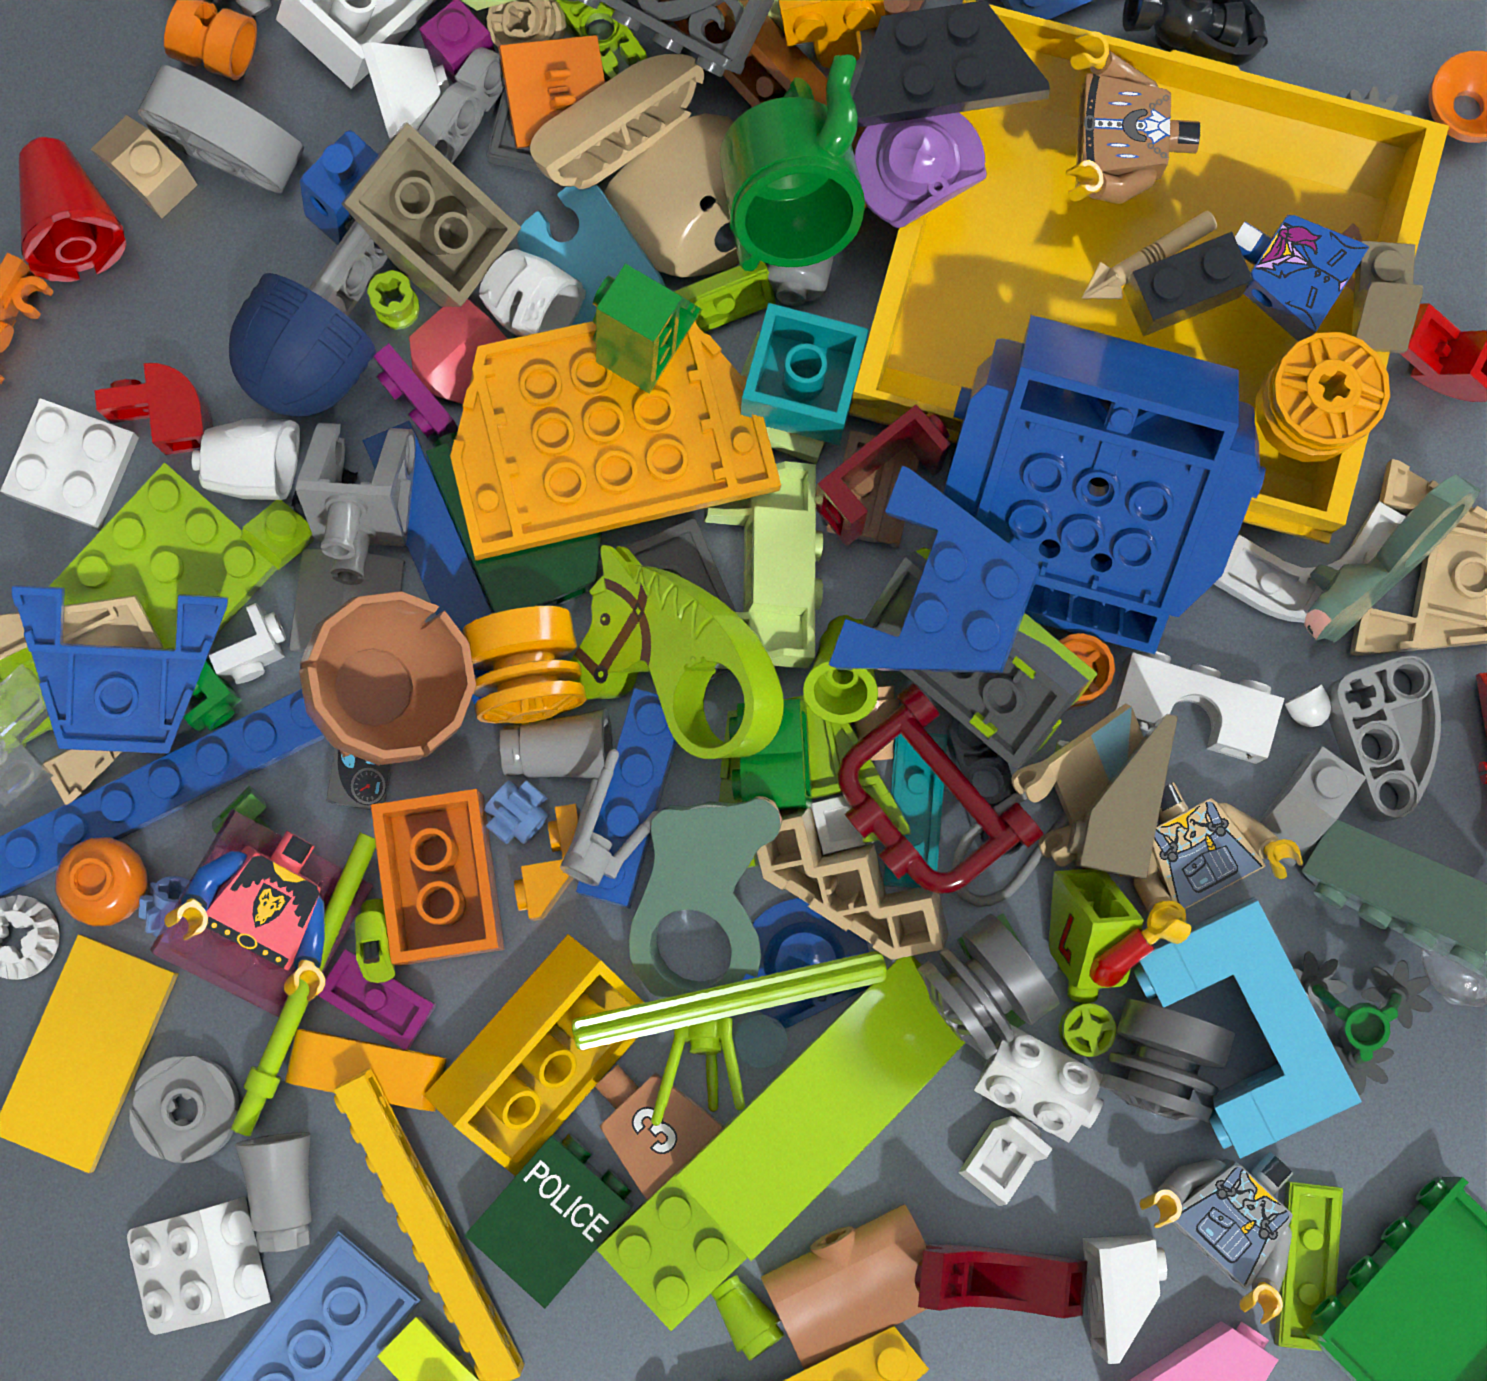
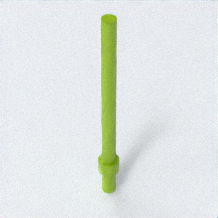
M359 832L324 912L325 941L321 966L319 968L321 972L376 848L375 838ZM299 979L298 989L291 996L288 995L258 1066H251L243 1088L247 1091L230 1128L236 1133L251 1136L266 1099H273L281 1081V1077L277 1074L309 1003L307 1000L309 987L301 979Z

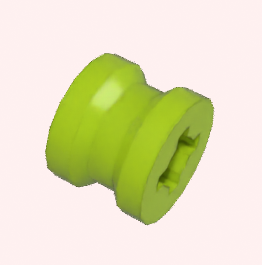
M1094 1003L1076 1004L1068 1008L1062 1014L1058 1024V1036L1062 1045L1069 1052L1079 1056L1094 1057L1107 1052L1113 1045L1117 1035L1116 1023L1111 1013L1104 1007Z

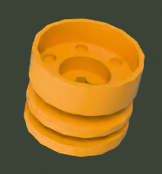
M1342 332L1316 333L1297 342L1263 378L1255 399L1257 423L1266 441L1282 455L1302 462L1326 461L1352 447L1357 441L1366 436L1383 418L1390 398L1389 374L1379 354L1362 339ZM1325 383L1333 387L1331 392L1333 399L1331 401H1327L1322 397L1325 391L1323 387Z
M556 606L511 609L476 619L465 625L461 631L470 645L473 669L490 671L475 679L476 687L473 694L477 697H483L474 705L476 718L480 722L516 724L540 721L570 711L587 700L585 687L579 682H573L582 675L581 666L577 662L557 660L573 652L577 647L572 617L568 609Z

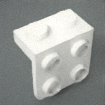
M245 1197L130 1229L127 1234L130 1258L136 1275L143 1313L148 1329L154 1335L226 1319L271 1302Z

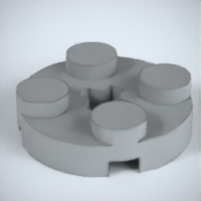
M203 1056L170 1057L151 1066L138 1080L134 1089L136 1093L133 1097L132 1109L129 1111V1122L137 1142L150 1155L173 1163H193L214 1155L230 1140L233 1134V1130L230 1128L240 1107L239 1094L230 1075L217 1063ZM181 1094L186 1100L194 1098L197 1102L198 1107L194 1110L196 1118L191 1123L186 1118L176 1121L172 1115V1112L178 1108L175 1099Z

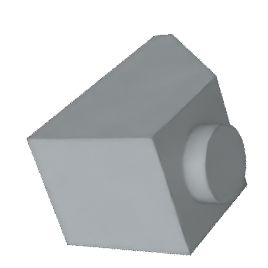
M1322 746L1306 754L1259 822L1280 840L1287 839L1295 842L1300 849L1302 857L1338 819L1366 777ZM1292 858L1281 859L1290 867L1297 863Z

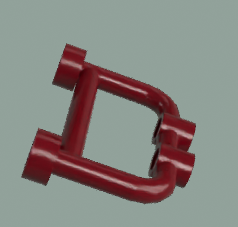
M912 682L896 696L902 705L853 745L841 759L837 772L838 785L845 800L852 807L844 815L864 839L872 832L886 847L878 855L898 879L908 873L925 890L938 894L952 893L968 885L1019 841L1028 849L1044 833L1017 802L1000 816L924 729L940 714L927 696ZM900 734L990 837L948 872L935 871L926 863L914 846L899 831L859 782L858 774L860 768Z

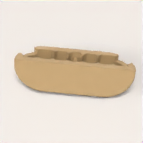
M683 54L658 55L633 64L546 122L536 132L530 144V152L535 164L547 178L558 185L566 187L575 186L578 189L594 186L650 148L658 139L682 120L689 118L691 112L686 109L694 95L697 82L703 84L704 69L694 63L696 58Z

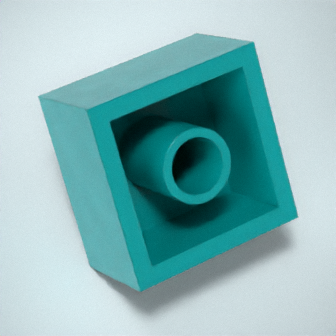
M768 303L742 396L741 415L752 417L753 414L764 417L766 427L840 446L870 329Z

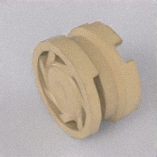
M516 0L489 7L487 30L490 32L492 41L497 47L507 44L563 39L566 32L565 14L556 0Z

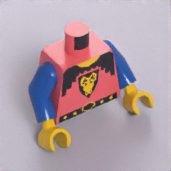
M286 831L271 858L250 846H246L241 852L230 851L200 867L181 899L182 905L173 909L165 916L164 922L168 928L178 923L182 916L187 920L189 929L183 936L184 940H188L208 928L289 971L293 964L297 970L284 983V991L290 996L298 989L299 979L308 984V1001L316 997L325 986L324 975L319 969L325 941L324 901L319 895L321 888L310 879L299 874L315 846L289 831Z

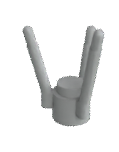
M616 749L609 751L599 779L594 778L591 781L572 843L560 865V869L567 875L592 886H598L603 875L611 879L616 878L623 862L649 834L651 821L659 813L658 811H653L613 856L609 852L612 843L593 832L619 757Z

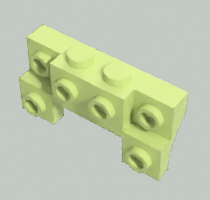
M784 461L776 464L781 482L780 491L704 508V522L744 526L743 612L735 613L758 636L774 666L809 668L815 659V610L820 609L823 598L822 579L815 578V561H820L823 551V533L816 530V464ZM720 663L715 666V668L728 669Z

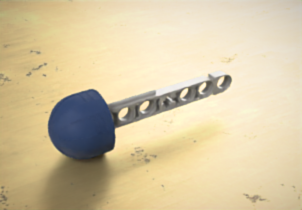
M484 47L475 49L469 55L455 76L457 82L445 90L417 131L452 164L479 126L484 111L488 112L505 87L500 54ZM356 220L309 288L286 277L265 273L260 278L258 285L251 291L249 298L242 304V308L234 320L229 338V359L232 372L245 393L259 405L270 411L288 416H308L327 410L339 402L352 386L357 383L360 374L365 371L369 361L376 354V348L371 339L348 316L368 288L370 281L386 262L388 256Z

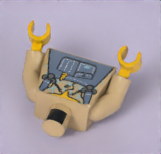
M1173 782L1164 787L1158 817L1161 824L1156 827L1147 879L1134 878L1133 885L1148 913L1157 905H1168L1183 912L1179 920L1186 923L1185 909L1264 868L1266 865L1262 859L1269 860L1271 871L1278 879H1285L1287 877L1285 867L1279 862L1281 859L1292 858L1300 866L1303 865L1300 849L1295 842L1287 839L1280 840L1261 822L1228 803H1217L1214 799L1210 798L1189 809Z

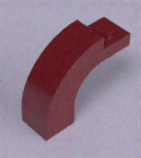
M926 1245V1250H923V1259L919 1262L915 1274V1286L919 1292L918 1307L937 1311L962 1307L996 1308L1062 1319L1083 1316L1088 1261L990 1247Z

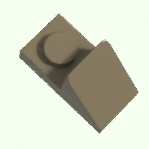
M1361 241L1369 246V249L1355 269L1352 336L1362 339L1376 352L1404 354L1408 349L1423 295V285L1413 284L1415 244Z

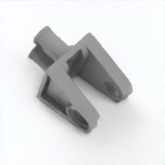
M318 423L299 473L295 490L314 540H323L321 542L322 552L329 557L335 558L330 572L332 574L331 577L343 584H361L365 577L364 570L369 545L406 546L416 454L413 429L390 428L387 432L372 482L362 481L360 485L342 483L345 438L338 437L340 435V424Z

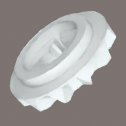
M22 895L1 898L0 943L3 942L2 939L9 935L8 922H11L15 928L34 927V929L27 932V935L21 939V952H18L15 946H0V977L12 980L29 978L45 969L56 954L60 936L57 920L52 911L35 898Z

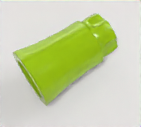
M849 615L838 616L828 623L827 630L819 640L813 667L803 687L804 699L811 711L826 721L839 724L852 723L863 719L873 710L878 699L874 669L838 670L829 665L845 619L862 624L864 621L863 619H854Z

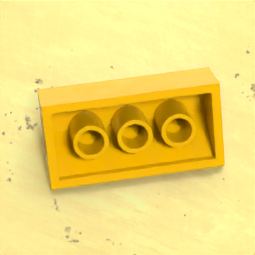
M567 934L425 1093L424 1097L456 1129L516 1176L637 1039L633 1038L580 1050L574 1041L572 1021L578 1017L645 1002L599 958Z

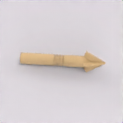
M1206 210L1112 268L1100 262L1082 298L1122 299L1121 286L1126 284L1133 271L1170 257L1217 229L1216 219L1211 212Z

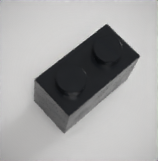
M1229 232L1133 271L1123 291L1144 337L1240 298L1253 282V278L1233 232Z

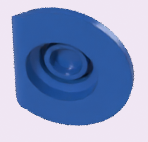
M800 898L786 900L770 907L753 923L759 936L761 950L758 977L868 953L867 942L851 930L847 929L845 931L808 907L809 904ZM746 974L743 980L752 979L756 977ZM869 985L765 1008L759 1011L771 1019L776 1026L789 1028L864 991Z

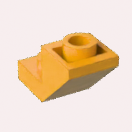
M576 803L555 807L557 820L548 821L552 852L562 851L563 859L572 843L580 817V810ZM563 859L521 866L523 879L514 880L515 896L518 910H528L530 920L545 919L573 880L571 876L560 869Z

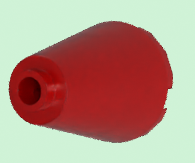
M39 137L30 141L19 153L21 252L24 260L28 263L30 271L35 276L59 282L80 280L78 272L91 268L95 269L96 275L106 271L121 258L126 248L123 226L65 142L49 137Z

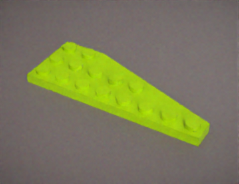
M164 462L49 587L65 588L64 605L136 595L164 648L176 649L179 594L228 597V606L217 631L218 634L271 577L277 568L241 538L242 530ZM28 647L0 660V758L27 746V742L46 731H53L39 686V676Z

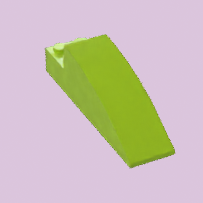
M914 956L898 958L888 967L885 981L871 984L747 1102L743 1110L738 1111L724 1124L723 1128L654 1195L648 1200L646 1199L597 1248V1251L670 1331L679 1325L747 1258L752 1261L873 1141L966 1043L956 1036L931 1003L925 982L917 970L922 964Z

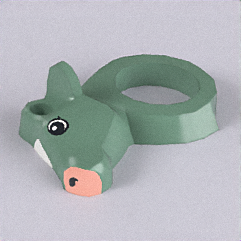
M1455 474L1441 482L1421 500L1397 526L1377 555L1368 564H1344L1339 570L1322 564L1318 565L1310 573V576L1323 592L1309 609L1304 623L1312 637L1316 641L1326 638L1333 643L1342 638L1377 601L1420 564L1447 537L1469 511L1479 496L1481 489Z
M758 796L736 804L710 801L692 806L669 805L662 809L651 821V834L655 853L654 865L646 890L632 920L629 951L635 973L649 992L656 997L663 999L743 980L746 974L758 977L761 960L759 936L746 910L733 892L755 853L762 846L773 841L781 829L783 820L774 801ZM689 909L704 912L718 921L727 933L732 949L728 970L716 979L701 982L684 979L670 970L660 956L656 941L658 925L664 917L675 911Z

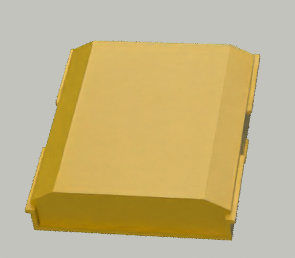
M963 0L962 4H963V3L976 2V1H975V0ZM990 5L1049 82V99L959 112L973 125L981 139L985 154L987 176L978 184L908 225L899 228L853 391L849 415L891 425L917 404L925 415L932 412L942 421L950 435L947 441L956 444L963 420L954 418L953 415L961 387L972 389L977 368L992 355L997 339L1003 338L1023 343L1031 315L1239 370V401L1254 407L1255 426L1259 440L1260 466L1266 468L1257 498H1251L1243 522L1328 545L1332 533L1346 524L1369 433L1345 452L1326 461L1302 462L1282 455L1266 441L1257 423L1255 399L1263 378L1298 341L1244 294L1238 299L1144 337L1123 291L1125 284L1121 286L1122 299H1084L1082 296L1100 262L1112 268L1206 210L1211 212L1216 219L1217 229L1177 253L1229 232H1233L1235 237L1245 221L1272 237L1287 215H1295L1340 234L1353 223L1358 227L1363 241L1415 244L1416 255L1449 126L1240 71L1237 66L1177 50L1168 52L1104 35L1108 41L1109 51L1157 82L1159 88L1167 89L1171 92L1170 120L1200 122L1199 147L1196 154L1169 152L1168 166L1161 179L1155 180L1151 188L1122 204L1101 201L1089 196L1079 201H1073L1069 198L1068 192L1075 188L1076 177L1072 175L1067 176L1066 170L1075 166L1077 161L1079 92L1086 74L1094 73L1091 72L1090 67L1076 70L1071 66L1070 61L1072 56L1086 53L1085 48L1081 44L1076 43V37L1092 31ZM1245 260L1250 271L1254 265ZM1354 271L1353 274H1352V277H1353L1354 279H1355V271ZM1345 285L1314 334L1342 332L1352 336L1354 292L1347 285ZM1377 352L1386 368L1390 352ZM1325 383L1323 385L1325 391L1322 397L1327 401H1331L1333 399L1331 397L1333 387Z

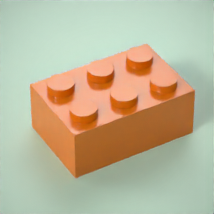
M478 789L371 805L390 958L393 965L402 966L505 950L489 829L486 827L488 822L487 814L484 810L485 800L484 795Z

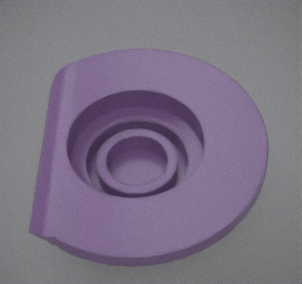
M959 112L867 126L859 139L855 151V159L865 203L877 216L896 228L908 225L983 181L987 176L985 154L981 139L973 125Z

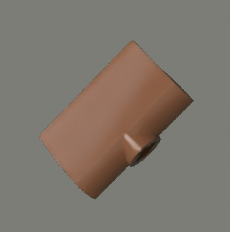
M905 1204L861 1225L855 1230L852 1226H847L822 1236L810 1246L811 1252L760 1277L804 1370L927 1310L918 1307L919 1292L915 1286L916 1269L919 1262L923 1259V1250H926V1244Z

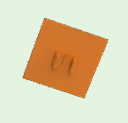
M597 35L507 44L498 47L516 149L530 147L532 138L546 122L605 83Z

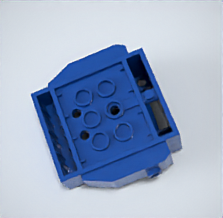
M1031 315L1023 343L1003 338L997 339L992 355L977 368L972 389L961 387L953 417L963 421L950 462L943 494L1040 568L1025 610V614L1036 623L1077 634H1088L1102 641L1155 655L1169 615L1179 617L1223 575L1251 498H1257L1266 468L1260 466L1259 440L1255 426L1254 407L1239 401L1238 369ZM1101 477L1108 484L1103 487H1096L1090 483V480Z

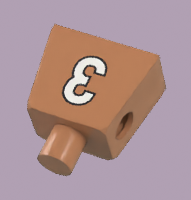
M616 1065L595 1085V1088L616 1109L599 1127L641 1193L648 1200L723 1128V1125L713 1115L675 1086H672L660 1125L654 1126L651 1118L662 1076L654 1073L639 1088L619 1065Z

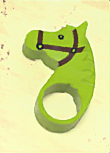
M602 545L601 559L604 575L589 591L593 597L591 605L592 622L584 640L570 660L577 662L581 666L582 675L573 682H579L585 687L587 699H617L627 695L632 690L639 672H650L669 730L676 742L685 751L702 759H721L751 756L763 750L778 732L783 716L784 700L781 684L772 660L758 636L738 614L701 587L669 571L642 566L631 551L624 546H617L615 550L612 546ZM718 663L727 667L736 676L741 685L745 703L744 716L740 728L727 743L720 740L713 733L704 712L705 690L710 678L716 672L715 666Z

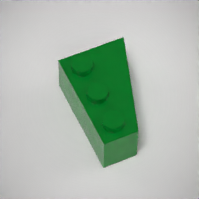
M625 263L615 279L609 275L604 279L593 299V305L597 307L593 318V323L596 325V331L593 336V341L596 342V363L650 394L703 309Z

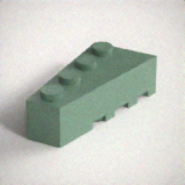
M1337 819L1324 833L1302 869V872L1316 886L1313 893L1322 901L1335 908L1342 909L1345 904L1355 909L1360 917L1381 929L1389 927L1401 933L1414 944L1427 950H1433L1487 978V883Z

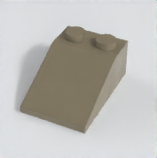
M408 122L403 123L341 203L396 267L440 307H461L484 278L492 264L500 257L521 229L511 217Z
M1166 714L1156 721L1084 813L1083 821H1073L1067 853L1076 854L1074 866L1147 879L1178 716Z

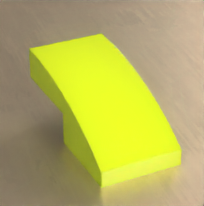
M421 1316L415 1317L377 1356L399 1381H480L471 1364L462 1355L457 1356Z

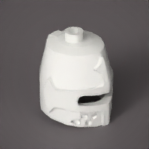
M514 249L501 255L489 268L481 282L479 297L500 325L517 337L571 326L585 299L586 290L583 289L580 281L546 259Z
M242 418L239 421L206 429L201 440L200 450H194L192 453V467L194 471H200L199 480L201 486L209 491L241 499H287L292 488L299 457V424L289 419Z

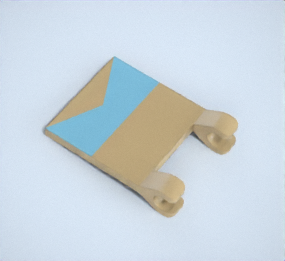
M1125 703L1044 761L1020 768L1012 775L1011 780L1015 791L1019 794L1025 792L1027 798L1032 802H1039L1044 799L1054 785L1070 825L1046 833L1039 839L1038 844L1042 855L1046 858L1052 855L1054 863L1058 866H1066L1076 857V854L1067 853L1073 821H1083L1084 813L1144 738L1132 706Z

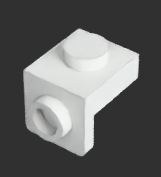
M257 603L246 607L257 635L209 655L216 674L228 682L235 680L236 684H241L254 680L265 673L264 666L285 658L279 643L286 640V635L275 612L267 614Z
M1009 1116L991 1122L958 1173L998 1206L1007 1205L1035 1161L1047 1159L1052 1148L1040 1139L1042 1133L1034 1124L1021 1117Z

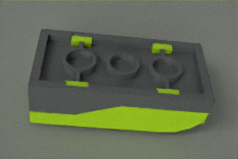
M922 547L903 559L862 625L896 637L900 636L931 549ZM1025 613L1003 673L900 670L1016 770L1044 747L1062 723L1060 717L1080 699L1098 674Z

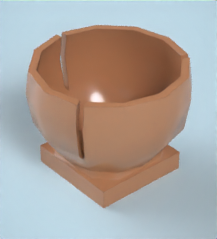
M402 591L352 597L316 624L300 661L299 675L305 710L308 717L332 747L340 750L343 758L354 755L376 765L417 761L422 757L430 755L459 730L476 687L469 642L446 611L440 612L431 621L425 623V620L435 613L439 606Z

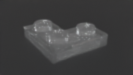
M22 664L0 683V803L12 812L18 810L53 776L23 742L49 715L39 686L40 680L30 669Z

